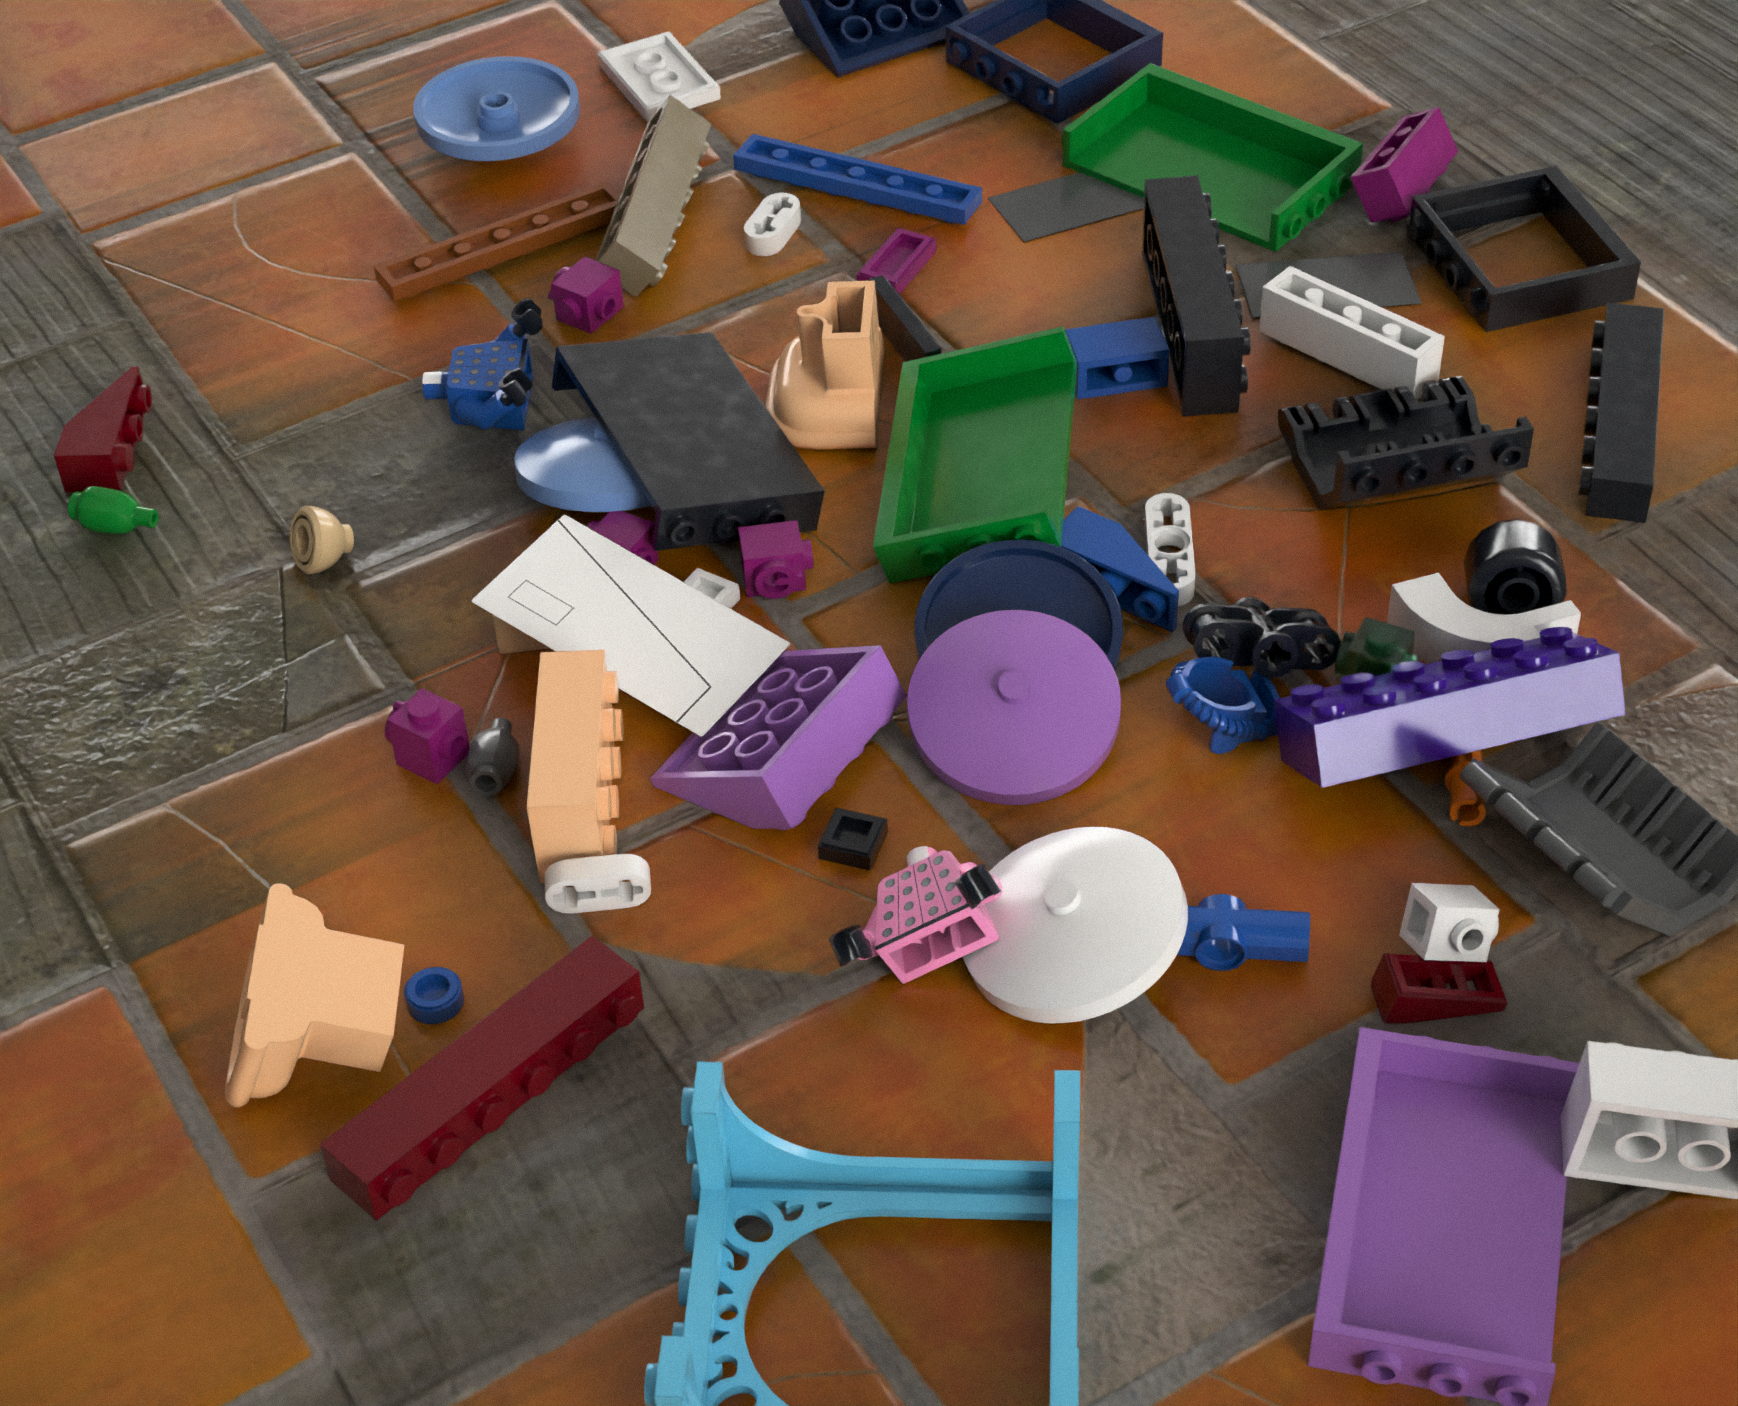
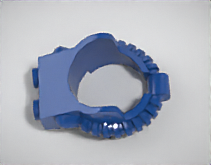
M1201 657L1180 662L1171 671V675L1166 681V687L1175 703L1183 704V707L1190 711L1194 718L1196 717L1199 719V722L1212 729L1208 747L1213 753H1227L1237 748L1241 743L1253 740L1264 741L1267 737L1278 735L1273 700L1280 697L1269 677H1265L1256 670H1253L1249 680L1244 670H1231L1234 662L1219 657Z

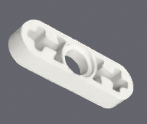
M1172 493L1157 494L1152 496L1145 505L1146 554L1166 576L1167 573H1176V583L1173 584L1179 590L1178 606H1182L1192 600L1195 590V562L1190 506L1179 495ZM1163 517H1171L1172 525L1163 526ZM1171 545L1179 547L1181 551L1165 553L1157 548Z

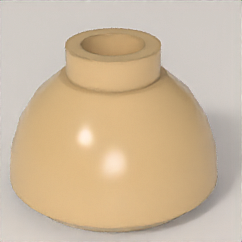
M302 506L294 515L290 527V548L296 565L305 574L325 571L337 563L343 553H350L352 551L354 535L349 524H341L336 516L327 510L316 506Z

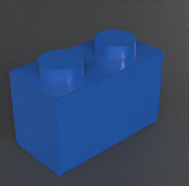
M1155 317L1065 329L1077 360L1075 384L1077 400L1168 386L1169 347Z

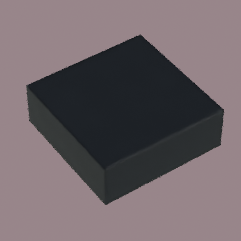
M835 808L818 844V858L871 871L888 833L887 819Z

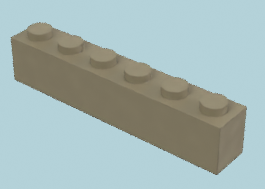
M671 95L647 122L595 260L620 270L622 288L635 297L648 284L655 287L666 272L667 265L663 261L668 257L676 243V239L672 235L678 230L685 218V214L681 210L689 202L693 194V190L689 187L695 181L702 168L697 163L703 158L710 145L706 141V137L711 123Z

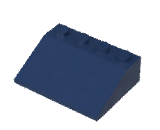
M963 0L779 1L796 36L837 78L945 43L946 25L970 14Z

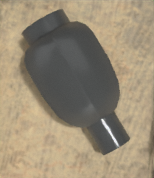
M505 718L494 719L489 729L476 734L467 755L464 775L469 780L471 788L482 796H493L503 791L510 784L516 771L520 751L519 744L511 735V722Z

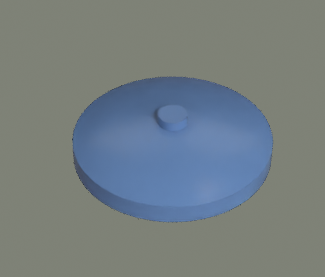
M503 56L469 61L436 75L418 92L414 100L413 112L419 136L434 150L459 159L499 161L530 155L560 141L575 126L580 114V102L574 80L559 67L532 58Z
M595 416L578 418L548 427L529 437L516 451L514 463L517 484L527 496L540 503L560 509L582 512H614L652 506Z

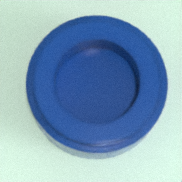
M430 967L420 970L411 976L404 988L408 1012L411 1017L421 1023L439 1024L446 1022L456 1016L464 1004V994L460 978L455 972L447 968Z

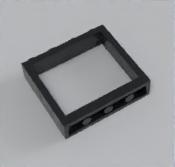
M1557 165L1412 196L1410 220L1406 221V230L1410 240L1416 242L1426 255L1428 263L1437 269L1445 279L1447 287L1455 292L1465 305L1468 314L1477 320L1485 332L1607 305V302L1618 303L1632 300L1635 297L1641 261ZM1542 213L1588 268L1495 288L1451 232Z

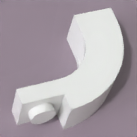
M1438 572L1392 584L1387 623L1402 644L1413 654L1427 663L1441 661V655L1449 651L1470 650L1476 653L1491 649L1490 644L1501 639L1517 638L1527 641L1540 638V631L1548 628L1569 627L1573 633L1577 634L1581 612L1571 600L1519 614L1502 615L1484 612L1461 601Z

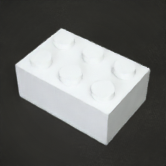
M1587 1041L1560 1116L1563 1176L1738 1199V1059L1730 1060L1692 1055L1681 1051H1662L1624 1046L1619 1043Z

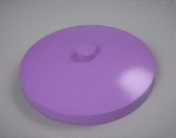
M1028 610L994 611L971 617L951 627L940 635L923 653L914 669L908 688V722L913 742L921 758L929 769L950 787L967 796L989 803L1002 805L1033 804L1054 799L1070 792L1089 779L1101 767L1113 748L1118 734L1121 712L1120 687L1116 673L1106 654L1097 643L1077 627L1057 617Z

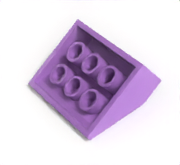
M880 645L784 651L704 736L701 737L693 732L650 777L653 786L750 828L792 829L805 819L807 810L821 794L834 786L836 777L849 762L863 753L864 745L876 731L890 722L893 717L892 713L904 701L907 694Z

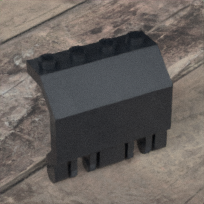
M1462 376L1439 379L1438 383L1434 380L1424 382L1421 392L1424 401L1422 403H1418L1407 386L1395 387L1394 391L1389 388L1351 395L1349 399L1347 397L1335 398L1332 404L1334 419L1331 420L1327 419L1323 410L1316 402L1305 404L1304 408L1302 405L1278 410L1279 429L1290 448L1292 462L1320 511L1501 477L1528 467L1534 428L1526 416L1517 418L1516 427L1493 431L1489 424H1481L1474 394Z

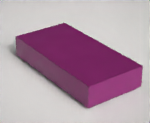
M897 228L856 274L857 281H868L870 278L883 275L900 294L936 253V239Z

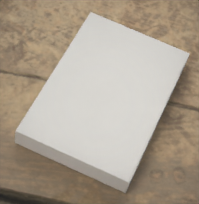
M670 32L654 35L597 53L600 68L647 122L670 95L690 109L721 99L720 87Z

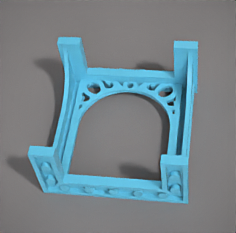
M697 1062L694 1087L683 1088L681 1103L682 1125L689 1126L686 1146L687 1163L694 1164L691 1185L692 1200L699 1201L698 1215H687L685 1227L686 1253H693L691 1268L681 1267L679 1274L678 1300L679 1306H686L685 1322H674L672 1336H662L659 1363L647 1364L644 1385L646 1406H718L726 1398L739 1393H746L755 1397V1406H789L766 1385L755 1369L745 1341V1317L752 1291L759 1277L772 1260L788 1245L803 1235L834 1222L852 1218L879 1216L1052 1221L1050 1406H1078L1077 1260L1080 1071L1055 1070L1053 1161L845 1156L798 1146L767 1132L742 1113L726 1090L723 1062ZM780 1210H785L786 1215L797 1211L803 1212L798 1219L785 1221ZM745 1215L757 1216L770 1225L773 1233L766 1241L753 1242L745 1239L736 1231L734 1227L735 1222ZM728 1247L734 1253L748 1258V1264L744 1269L738 1271L731 1270L735 1268L734 1257ZM726 1311H733L737 1314L731 1320H724L720 1317ZM722 1363H734L737 1366L736 1374L733 1377L720 1380L723 1375Z

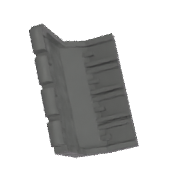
M1599 722L1595 723L1562 765L1529 783L1474 758L1459 775L1465 784L1488 804L1493 805L1495 810L1526 838L1533 840L1534 845L1567 874L1572 875L1574 880L1595 899L1620 917L1672 936L1727 904L1738 892V835L1607 726Z

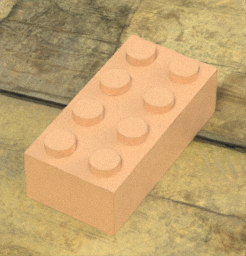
M605 650L540 652L527 797V813L540 883H545L546 870L557 861L617 854L615 825H609V820L619 817L618 786L612 785V780L621 779L620 747H614V741H623L624 725L622 709H614L612 703H618L617 671H607Z

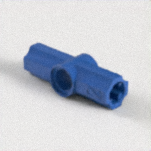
M1227 894L1211 895L1199 902L1198 906H1188L1187 929L1177 955L1196 956L1197 961L1202 966L1217 971H1228L1238 968L1246 959L1308 962L1310 913L1247 909L1246 904L1235 896Z

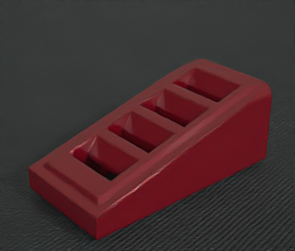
M1384 953L1371 980V989L1383 1023L1405 1024L1501 1012L1505 1010L1508 1004L1491 960H1487V962L1424 960L1420 955ZM1466 981H1473L1476 991L1469 990ZM1445 984H1449L1451 989H1447Z

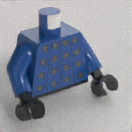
M530 298L521 300L513 308L511 316L517 323L516 325L509 324L490 342L458 346L453 349L449 371L424 372L423 394L425 400L448 399L451 420L456 424L472 425L482 430H488L491 427L525 430L534 376L529 341L526 339L525 334L535 335L542 330L543 321L540 317L541 309Z

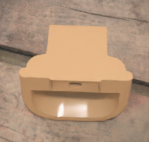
M875 281L828 282L825 300L814 305H803L797 309L799 336L795 337L785 346L780 358L776 360L771 370L765 407L794 447L815 450L876 448L885 347L882 329L879 327Z
M277 883L272 885L269 889L255 935L241 992L225 1083L226 1103L231 1107L239 1108L249 1102L250 1098H265L277 1094L288 1085L296 1062L301 1057L380 1072L394 1035L404 944L327 929L324 926L322 913L314 904L304 898L293 895L291 888L285 884Z

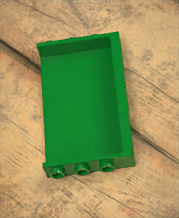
M1149 63L1099 103L1092 106L1086 113L1063 129L1061 136V145L1063 147L1062 166L1143 198L1145 179L1198 176L1203 193L1210 194L1212 205L1211 219H1217L1219 229L1274 252H1277L1290 239H1295L1305 226L1312 220L1319 218L1327 207L1338 198H1342L1347 190L1354 185L1350 177L1361 166L1363 143L1152 63Z
M1064 326L902 363L873 549L889 583L935 575L959 555L981 545L997 541L1033 540L1061 547L1077 373V360Z

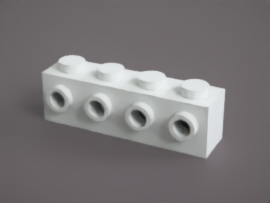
M1291 266L1262 287L1259 332L1382 390L1391 388L1394 391L1395 387L1407 386L1416 400L1422 396L1421 392L1424 382L1433 380L1438 382L1445 336Z

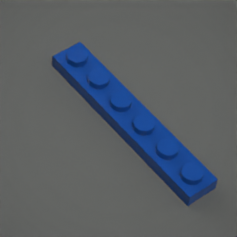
M752 134L733 155L734 170L751 173L757 177H768L788 182L794 186H805L826 191L832 195H842L863 200L869 204H880L897 208L910 214H922L942 219L948 223L965 225L982 203V187Z

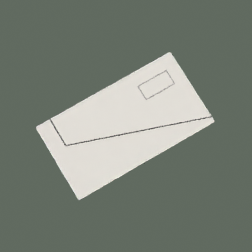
M563 515L472 599V603L556 652L605 650L607 671H617L619 689L701 737L710 730L790 645V642L567 515Z

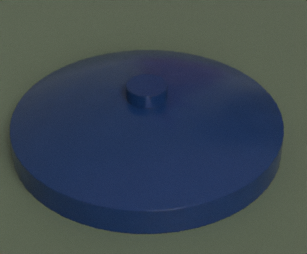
M1004 540L981 545L959 555L946 564L932 578L920 598L916 611L914 631L918 661L927 648L940 635L964 620L994 611L1028 610L1057 617L1077 627L1098 644L1112 664L1114 671L1117 669L1123 641V619L1117 597L1109 583L1095 567L1077 554L1062 547L1033 540Z

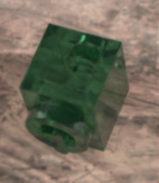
M1365 617L1357 633L1345 631L1335 662V674L1342 677L1356 673H1370L1378 676L1392 672L1391 667L1398 663L1420 662V655L1413 653L1416 632Z

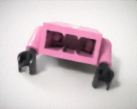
M928 846L914 848L906 856L907 868L883 878L879 883L877 906H875L865 929L862 930L860 925L849 926L834 933L828 940L840 967L847 965L856 958L866 960L880 955L902 984H905L999 940L996 928L984 904L993 903L1000 898L1002 894L1000 880L989 873L984 864L976 865L972 862L960 864L951 851L942 850L937 853L935 849Z

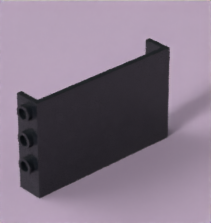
M712 332L556 347L552 388L554 391L579 390L656 511L651 543L655 551L739 540L738 527L797 520L799 532L817 530L825 490Z

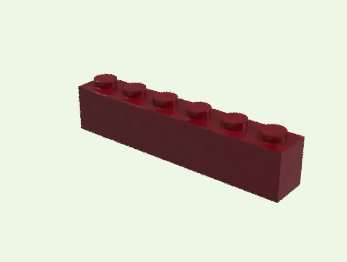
M594 936L589 937L320 1143L330 1181L375 1221L393 1207L404 1204L410 1199L417 1188L437 1172L452 1166L471 1145L485 1134L501 1127L507 1117L529 1099L544 1093L553 1080L576 1062L588 1058L596 1046L616 1030L633 1022L639 1012L644 1009L639 970Z

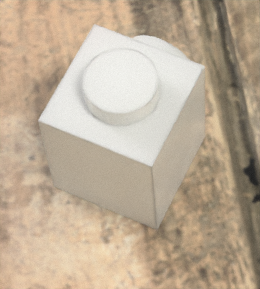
M1411 883L1399 936L1424 960L1487 962L1491 942L1497 936L1499 929L1498 914L1500 909L1473 885Z

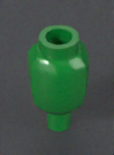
M87 487L83 492H74L68 503V514L72 520H78L82 527L99 533L127 534L132 532L137 526L155 528L159 519L156 509L141 507L139 502L130 494L111 488Z

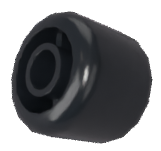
M1520 519L1498 521L1481 530L1470 542L1464 559V568L1471 607L1488 613L1510 615L1564 602L1567 595V583L1561 550L1551 533L1538 524Z

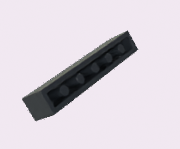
M1607 302L1604 321L1595 320L1591 348L1593 349L1589 366L1590 379L1586 398V405L1588 406L1583 434L1589 435L1584 437L1581 464L1590 466L1582 465L1578 495L1587 496L1585 516L1646 523L1654 486L1664 308Z

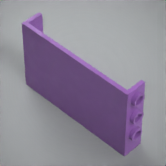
M1360 1027L1308 1366L1363 1376L1379 1384L1400 1383L1427 1388L1437 1394L1448 1397L1464 1395L1496 1401L1503 1406H1547L1556 1363H1551L1567 1181V1176H1563L1560 1116L1579 1063L1558 1060L1550 1056H1534L1498 1050L1489 1046H1473L1437 1040L1428 1036H1413Z

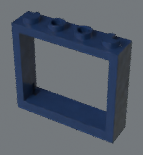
M996 0L946 25L945 51L948 63L1056 124L1098 103L1149 63L1162 67L1163 32L1102 0ZM1047 18L1112 54L1057 82L999 50L994 45Z

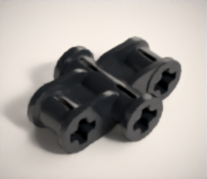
M1256 597L1242 598L1233 605L1199 604L1191 608L1185 615L1182 623L1183 633L1187 641L1193 645L1198 658L1219 657L1234 662L1232 666L1239 667L1253 664L1257 672L1269 678L1281 677L1292 669L1324 670L1336 662L1342 650V643L1337 632L1328 625L1325 617L1317 610L1286 607L1272 608L1270 610L1263 600Z

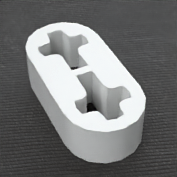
M775 193L763 199L744 226L745 247L750 254L771 256L783 249L801 223L800 201L795 195Z
M615 854L561 860L549 866L545 872V900L549 907L561 913H583L635 907L644 903L651 894V875L648 862L634 854Z

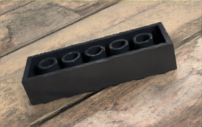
M1198 176L1145 179L1142 256L1160 328L1169 347V364L1183 417L1238 413L1240 393H1247L1248 389L1247 369L1245 365H1242L1243 356L1250 355L1251 349L1248 327H1241L1240 299H1233L1232 271L1226 272V249L1224 245H1218V221L1216 218L1211 219V197L1209 193H1203Z

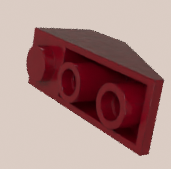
M139 366L128 369L64 425L54 453V459L65 492H83L84 489L91 486L122 490L127 472H132L134 467L133 451L136 442H141L143 438V419L145 413H150L152 409L151 389L149 385L143 384Z

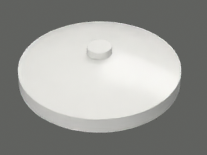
M1079 827L1051 833L1013 851L989 871V873L1000 880L1002 885L1000 898L993 903L984 904L996 928L999 940L963 956V959L980 992L993 1005L1012 1016L1039 1023H1070L1095 1018L1114 1011L1140 996L1169 968L1178 954L1187 929L1188 905L1186 895L1177 871L1170 859L1156 845L1141 836L1108 827Z

